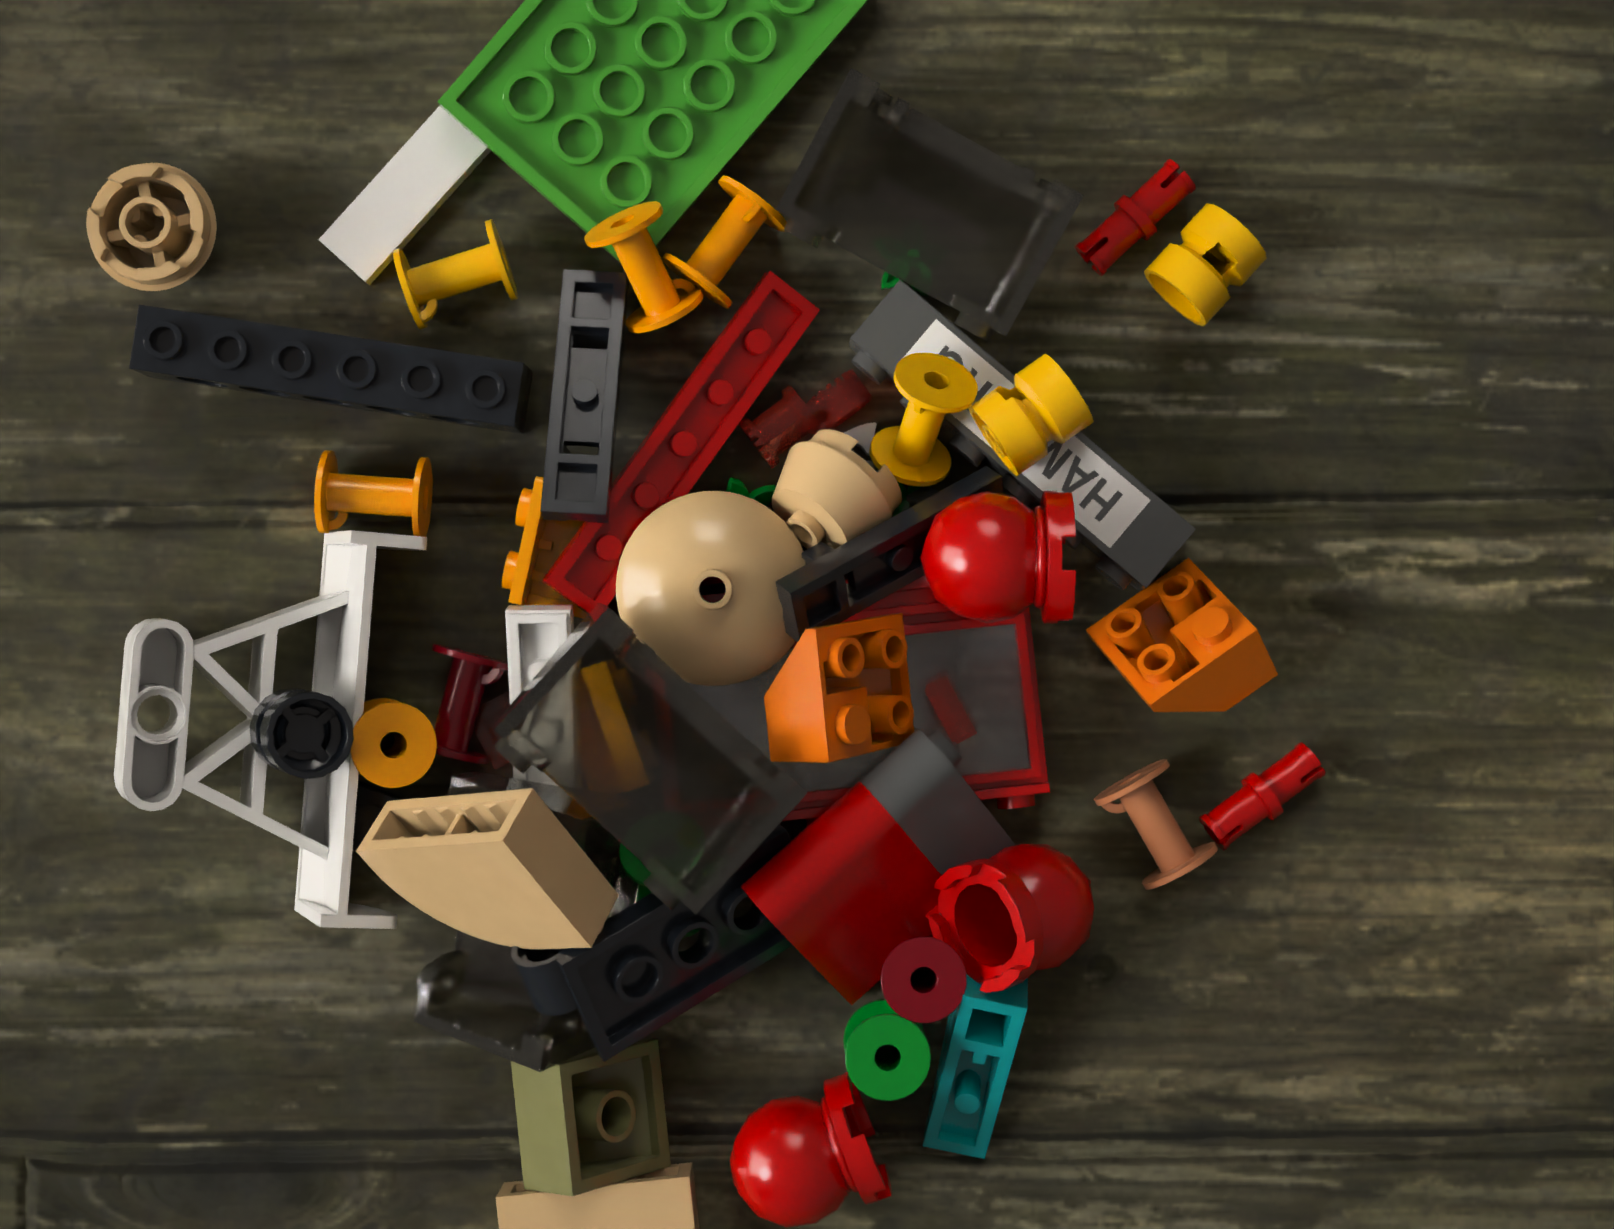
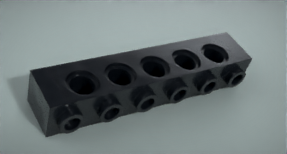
M140 304L129 369L150 378L524 434L533 375L528 366L522 362Z

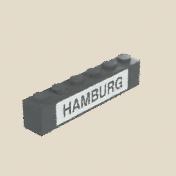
M901 279L850 338L849 347L857 353L851 362L878 385L886 378L895 385L894 371L896 365L905 356L914 353H934L951 358L970 371L978 386L974 403L998 386L1008 390L1014 388V375ZM903 397L900 403L906 409L909 400ZM969 408L961 412L945 414L942 426L954 435L948 444L973 466L978 467L984 460L1003 476L1004 493L1016 497L1028 507L1031 502L1041 506L1043 491L1071 492L1074 502L1076 537H1066L1065 544L1072 549H1076L1080 543L1100 558L1094 566L1096 570L1123 591L1129 584L1136 590L1147 588L1196 530L1081 431L1063 444L1052 440L1049 441L1048 455L1016 476L1004 465L986 441L972 418Z

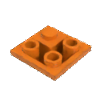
M1189 557L1086 629L1090 639L1153 712H1224L1278 675L1257 628Z
M892 613L805 629L764 695L771 762L830 763L899 746L914 732V710L911 703L903 613Z

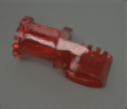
M853 369L841 375L844 381L838 376L834 379L837 386L834 387L830 383L827 384V389L818 391L819 395H814L807 404L788 385L781 390L783 398L753 420L745 417L739 422L740 427L750 441H753L755 438L757 439L753 443L754 447L757 448L762 445L758 452L771 468L780 463V454L807 434L815 435L821 429L832 430L873 399L872 394Z

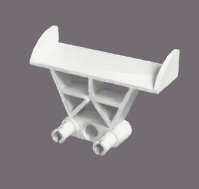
M355 530L324 533L320 594L318 597L193 640L188 630L178 622L161 618L145 619L131 629L125 640L114 768L115 787L120 795L139 809L157 811L172 805L180 796L183 788L299 846L294 910L319 927L396 929L397 914L383 909L348 903L359 771L356 769L349 753V756L337 770L324 777L305 779L301 832L299 833L263 815L267 763L258 757L251 744L250 723L254 710L265 697L273 694L278 629L318 615L312 691L331 696L346 709L354 728V725L364 712L376 549L426 550L427 537ZM253 638L248 693L209 654ZM194 665L247 716V719L185 763ZM161 695L169 705V719L162 728L156 731H145L138 722L137 712L139 706L150 696ZM244 748L240 803L198 782Z

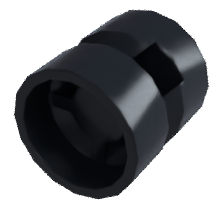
M300 688L280 689L265 697L254 710L250 723V739L258 757L270 767L303 779L320 778L337 770L349 756L354 740L353 724L346 709L331 696Z

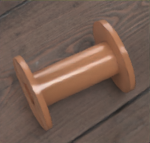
M1161 759L1131 773L1106 788L1094 798L1096 805L1102 806L1108 812L1116 814L1128 813L1159 867L1142 881V885L1146 890L1160 887L1185 875L1206 862L1218 851L1215 842L1205 843L1192 849L1152 780L1170 766L1167 759ZM1118 798L1121 801L1120 803L1112 802Z

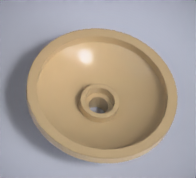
M702 491L680 496L665 503L648 515L633 532L623 550L616 577V600L622 624L637 650L652 665L676 679L705 686H724L749 680L776 664L795 643V640L785 630L783 608L779 600L776 581L805 566V560L802 558V552L804 551L797 537L785 521L771 509L754 499L724 491ZM707 577H718L725 584L726 592L720 601L709 602L701 596L700 585Z

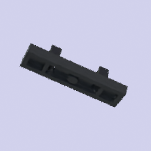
M563 269L540 510L543 520L609 522L629 280L625 272ZM567 446L598 447V453L596 455L572 454Z
M985 466L941 491H937L929 486L921 487L906 495V501L909 502L907 510L836 549L820 542L802 552L805 566L776 581L779 600L783 608L786 633L798 642L805 629L841 623L924 576L921 554L934 517L959 498L984 491L1004 494L1002 476ZM845 574L848 576L849 584L845 582Z

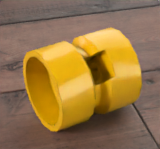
M1206 203L1180 232L1183 243L1181 245L1170 243L1144 271L1148 282L1171 307L1188 320L1200 326H1205L1230 299L1227 287L1229 285L1242 286L1267 259L1266 252L1260 242L1241 222L1222 208ZM1204 255L1213 265H1211V264H1210L1206 259H1204L1202 256Z
M1047 354L1042 355L1015 374L1014 388L1008 390L998 386L969 407L970 414L986 441L1004 465L1016 476L1048 455L1049 441L1052 440L1063 444L1094 422L1087 404L1062 368Z

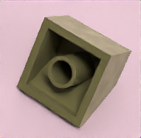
M658 1039L639 1040L605 1062L598 1055L594 1045L560 1048L511 1061L525 1190L576 1196L671 1166Z

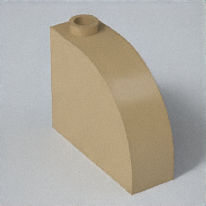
M533 788L387 801L356 850L368 866L390 888L424 913L463 933L509 947L518 946L523 949L592 948L619 896Z
M693 1162L672 1164L669 1167L576 1196L525 1190L523 1181L504 1182L496 1196L499 1229H700Z

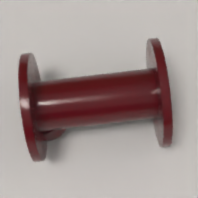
M433 644L432 651L453 657L434 727L437 740L436 754L477 764H488L490 757L469 750L485 686L486 684L497 682L504 670L508 671V662L453 647Z
M931 934L929 937H914L898 944L885 959L880 981L887 1003L898 1015L909 1021L930 1023L945 1018L957 1008L965 993L967 978L964 964L958 953L944 941L933 938ZM928 967L931 969L924 978L918 979L911 976L917 968Z

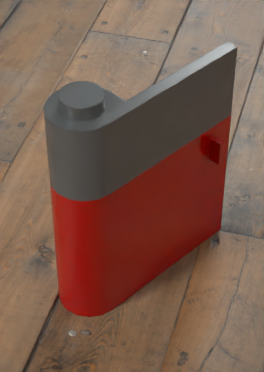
M919 728L915 730L741 885L745 893L769 921L851 1006L881 980V971L885 959L898 944L910 938L929 937L932 934L929 916L938 912L940 890L934 888L937 879L951 867L981 858L989 859L1003 848L1015 846L1011 838L954 767L963 758L937 729L928 737Z

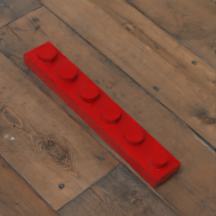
M772 271L764 273L612 483L609 522H584L542 581L593 619H598L616 595V577L620 558L633 532L657 508L690 492L820 309Z

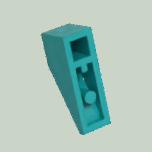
M966 974L965 993L960 1004L948 1016L923 1136V1147L985 1159L1028 1009V978L1022 983L1006 990L985 993L980 991L982 984L977 983Z

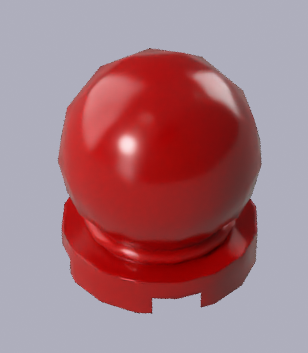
M984 491L959 498L938 513L933 519L921 554L925 577L935 599L959 616L984 623L1013 619L1032 604L1036 608H1041L1043 623H1058V621L1072 620L1075 603L1076 570H1062V545H1065L1066 537H1076L1072 493L1043 491L1041 506H1036L1034 510H1031L1014 496Z
M1019 844L1005 847L989 859L981 858L951 867L935 882L934 888L939 889L940 893L938 896V912L929 916V925L933 938L944 941L958 953L964 964L966 974L977 983L982 984L980 988L982 992L1003 991L1022 983L1036 970L1059 967L1090 937L1094 915L1091 881L1071 857L1048 844Z
M848 1072L824 1080L825 1096L821 1099V1103L799 1095L772 1099L748 1115L735 1138L730 1157V1167L733 1183L739 1195L758 1217L786 1228L816 1224L838 1211L851 1191L859 1192L866 1205L892 1197V1187L886 1164L877 1166L866 1137L876 1134L860 1091L851 1081Z

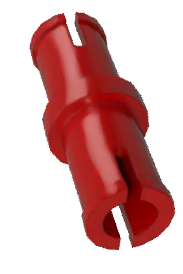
M1168 159L1163 164L1164 166L1131 197L1122 195L1113 204L1116 211L1088 237L1075 246L1076 251L1087 264L1093 263L1092 269L1098 275L1103 276L1107 269L1138 240L1142 238L1148 241L1157 232L1155 225L1189 193L1191 194L1196 190V185L1185 171L1181 174L1177 172L1180 166L1176 162Z
M1300 742L1294 746L1293 750L1259 775L1251 772L1241 780L1242 788L1207 814L1201 815L1199 821L1204 826V830L1209 837L1224 851L1230 847L1231 843L1266 817L1274 820L1283 813L1282 805L1315 780L1325 776V769L1320 766L1322 764L1316 755L1304 743Z

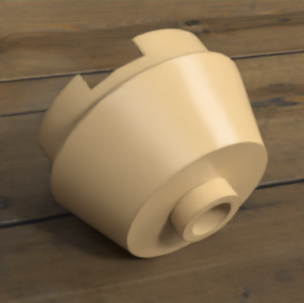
M162 163L131 165L111 174L107 178L109 180L97 193L91 208L89 207L86 218L90 246L100 266L121 284L142 291L167 290L188 281L204 266L212 252L216 239V215L213 204L205 189L187 172Z
M821 429L809 441L799 442L791 447L772 496L773 511L785 521L800 544L806 549L820 542L836 549L892 518L894 510L902 502L899 484L890 469L884 464L876 472L866 460L852 451V448L859 441L836 430Z

